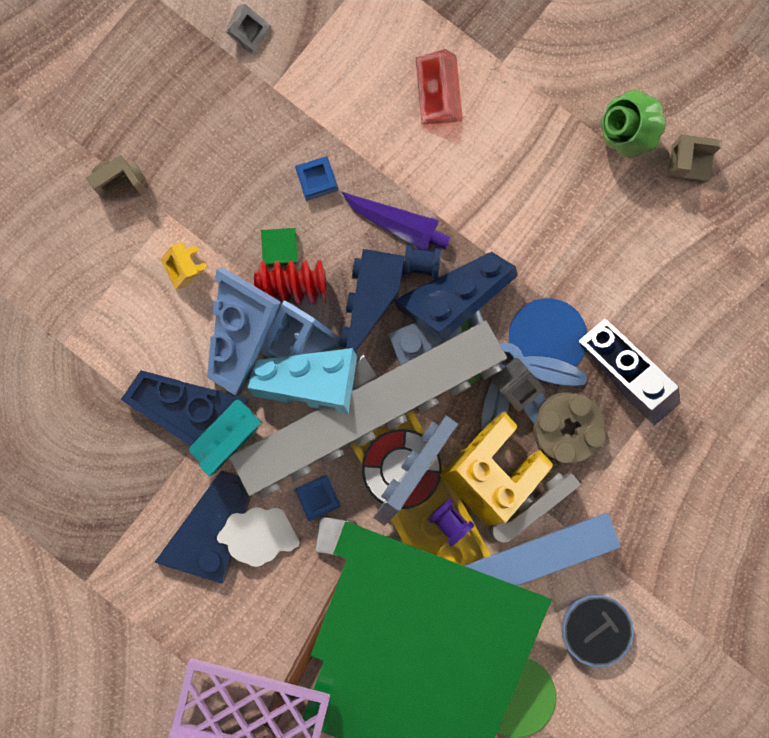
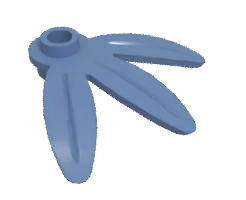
M500 344L505 354H509L513 360L519 358L538 380L566 386L584 385L587 382V376L567 362L541 356L523 357L521 350L514 344ZM491 382L483 406L482 430L499 414L503 412L508 413L510 402L493 382ZM542 393L523 408L533 423H536V417L539 413L538 409L546 400Z

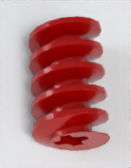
M289 260L286 270H282L279 261H275L272 271H268L265 261H261L258 271L254 273V286L275 299L279 295L281 303L284 301L289 303L290 297L293 295L296 304L301 305L304 296L307 295L309 302L316 304L319 294H321L324 303H327L326 270L321 260H317L314 270L310 269L307 260H303L300 270H296L293 260Z

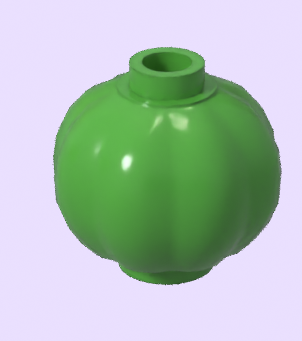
M630 90L621 96L613 98L607 105L606 111L601 118V129L605 144L611 150L617 151L621 156L629 158L638 157L645 152L655 149L666 129V119L661 102L655 97L648 96L647 93L639 90Z

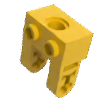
M506 412L496 416L440 474V477L487 526L506 523L553 466V463L541 450L534 452L525 459L510 477L492 459L493 455L517 428V424Z

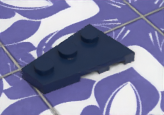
M491 251L395 299L394 302L399 311L444 341L518 276L515 265Z
M140 370L121 398L122 401L190 446L197 441L235 400H241L245 405L250 400Z
M226 471L219 472L154 563L221 584L224 582L232 555L228 550L227 544L218 542L217 535L224 528L232 514L246 513L251 498L239 475Z

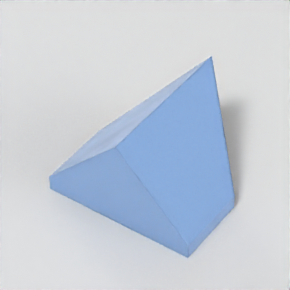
M284 301L260 353L268 358L331 351L340 347L341 338L315 318Z

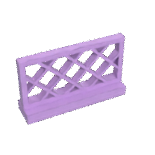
M190 658L168 738H242L243 735H246L247 738H255L252 730L268 722L277 738H291L303 731L306 738H320L330 694ZM195 670L209 674L215 686L200 694L192 682ZM219 677H223V678H227V679L224 680V681H221V679H220ZM234 681L244 683L250 692L249 696L237 703H234L225 686ZM254 686L261 687V689L256 690ZM270 690L279 692L286 703L272 712H269L260 697ZM219 691L228 708L213 716L203 699ZM189 693L193 696V699L188 701ZM289 695L296 696V698L291 699ZM305 699L321 703L318 714L307 721L303 720L295 706ZM255 700L263 717L248 725L239 708ZM196 703L206 718V721L197 726L182 722L185 710ZM290 709L299 725L282 734L273 718ZM230 713H233L242 728L232 735L223 733L216 722ZM313 724H315L314 731H313V735H312V733H311V731L309 730L308 727H310V726H312Z

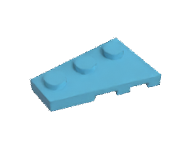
M353 348L256 360L252 368L248 389L255 397L286 403L296 400L306 402L309 407L320 409L323 405L333 407L339 413L348 414L357 356Z

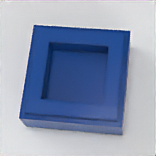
M328 156L295 166L306 201L338 191Z
M328 475L295 488L308 521L341 507Z

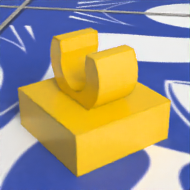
M181 242L170 246L160 259L175 290L188 286L194 277L200 275L207 267L206 263L195 265L191 259L199 251L198 247L191 246L186 249L184 243Z

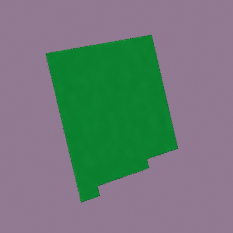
M345 521L333 554L345 558L346 562L310 655L323 660L313 690L330 694L321 732L337 738H495L552 599ZM309 700L302 717L303 720L307 721L317 715L321 703Z

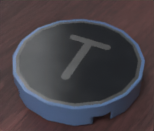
M596 594L585 595L575 600L565 611L563 617L562 639L567 650L581 663L592 667H607L620 661L630 649L634 637L633 622L628 611L613 598Z

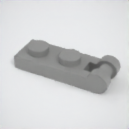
M559 472L554 474L542 484L545 490L535 498L530 494L506 523L491 525V536L502 543L511 541L581 484L572 473H565L563 476Z

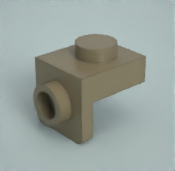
M122 155L111 162L104 161L93 168L92 174L86 177L93 190L101 197L106 196L128 180L131 181L141 195L147 191L141 183L146 179L135 161L128 164Z

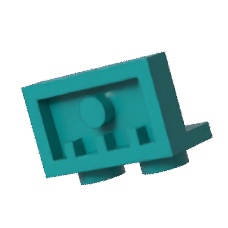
M235 400L189 448V452L201 463L199 467L208 476L214 475L264 422L241 400Z

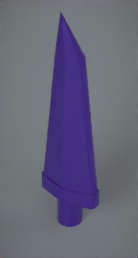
M341 191L356 213L412 244L418 250H427L430 243L446 250L451 237L436 231L439 220Z

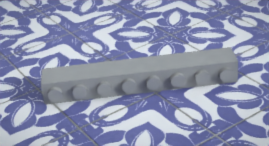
M486 320L352 391L348 414L339 413L333 407L324 406L229 458L248 495L253 496L258 493L262 499L281 489L278 482L291 476L294 482L311 473L310 465L323 459L324 463L328 464L343 456V447L353 442L357 447H360L376 438L373 431L385 425L388 430H391L408 421L405 414L418 408L420 413H423L440 404L437 397L449 391L453 397L471 387L468 381L481 374L485 380L503 370L500 364L507 357Z

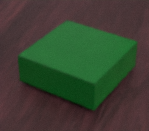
M296 228L261 230L262 258L266 266H273L275 261H279L280 265H288L289 260H293L294 264H298Z

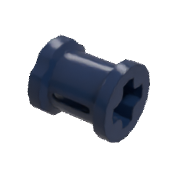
M406 245L403 276H409L410 273L431 275L432 279H438L441 248L427 251L412 249L411 245Z

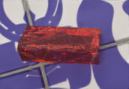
M447 49L416 57L421 124L462 121L456 55Z

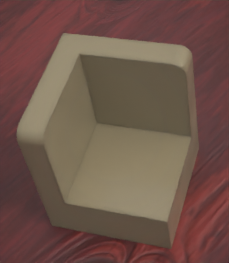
M681 134L672 144L668 177L708 182L711 179L713 156L721 149L722 140Z

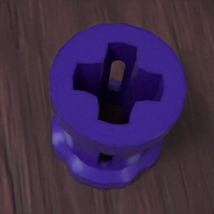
M449 498L427 520L437 525L448 538L447 543L451 547L463 538L474 527L472 521L467 522L453 507L454 502Z

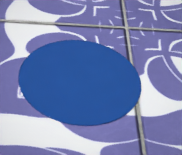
M543 298L526 304L517 312L510 325L509 343L517 346L521 350L523 357H549L567 362L575 367L586 352L580 345L579 340L587 334V328L582 316L574 307L562 300Z

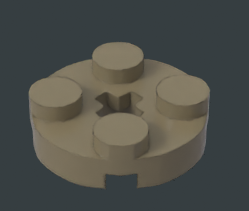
M569 392L558 393L546 399L538 409L539 413L536 417V423L534 422L533 425L535 441L545 454L561 463H577L586 460L606 440L603 414L598 405L584 395ZM566 419L577 423L575 433L572 436L567 433L562 434L561 429L565 427L564 421Z

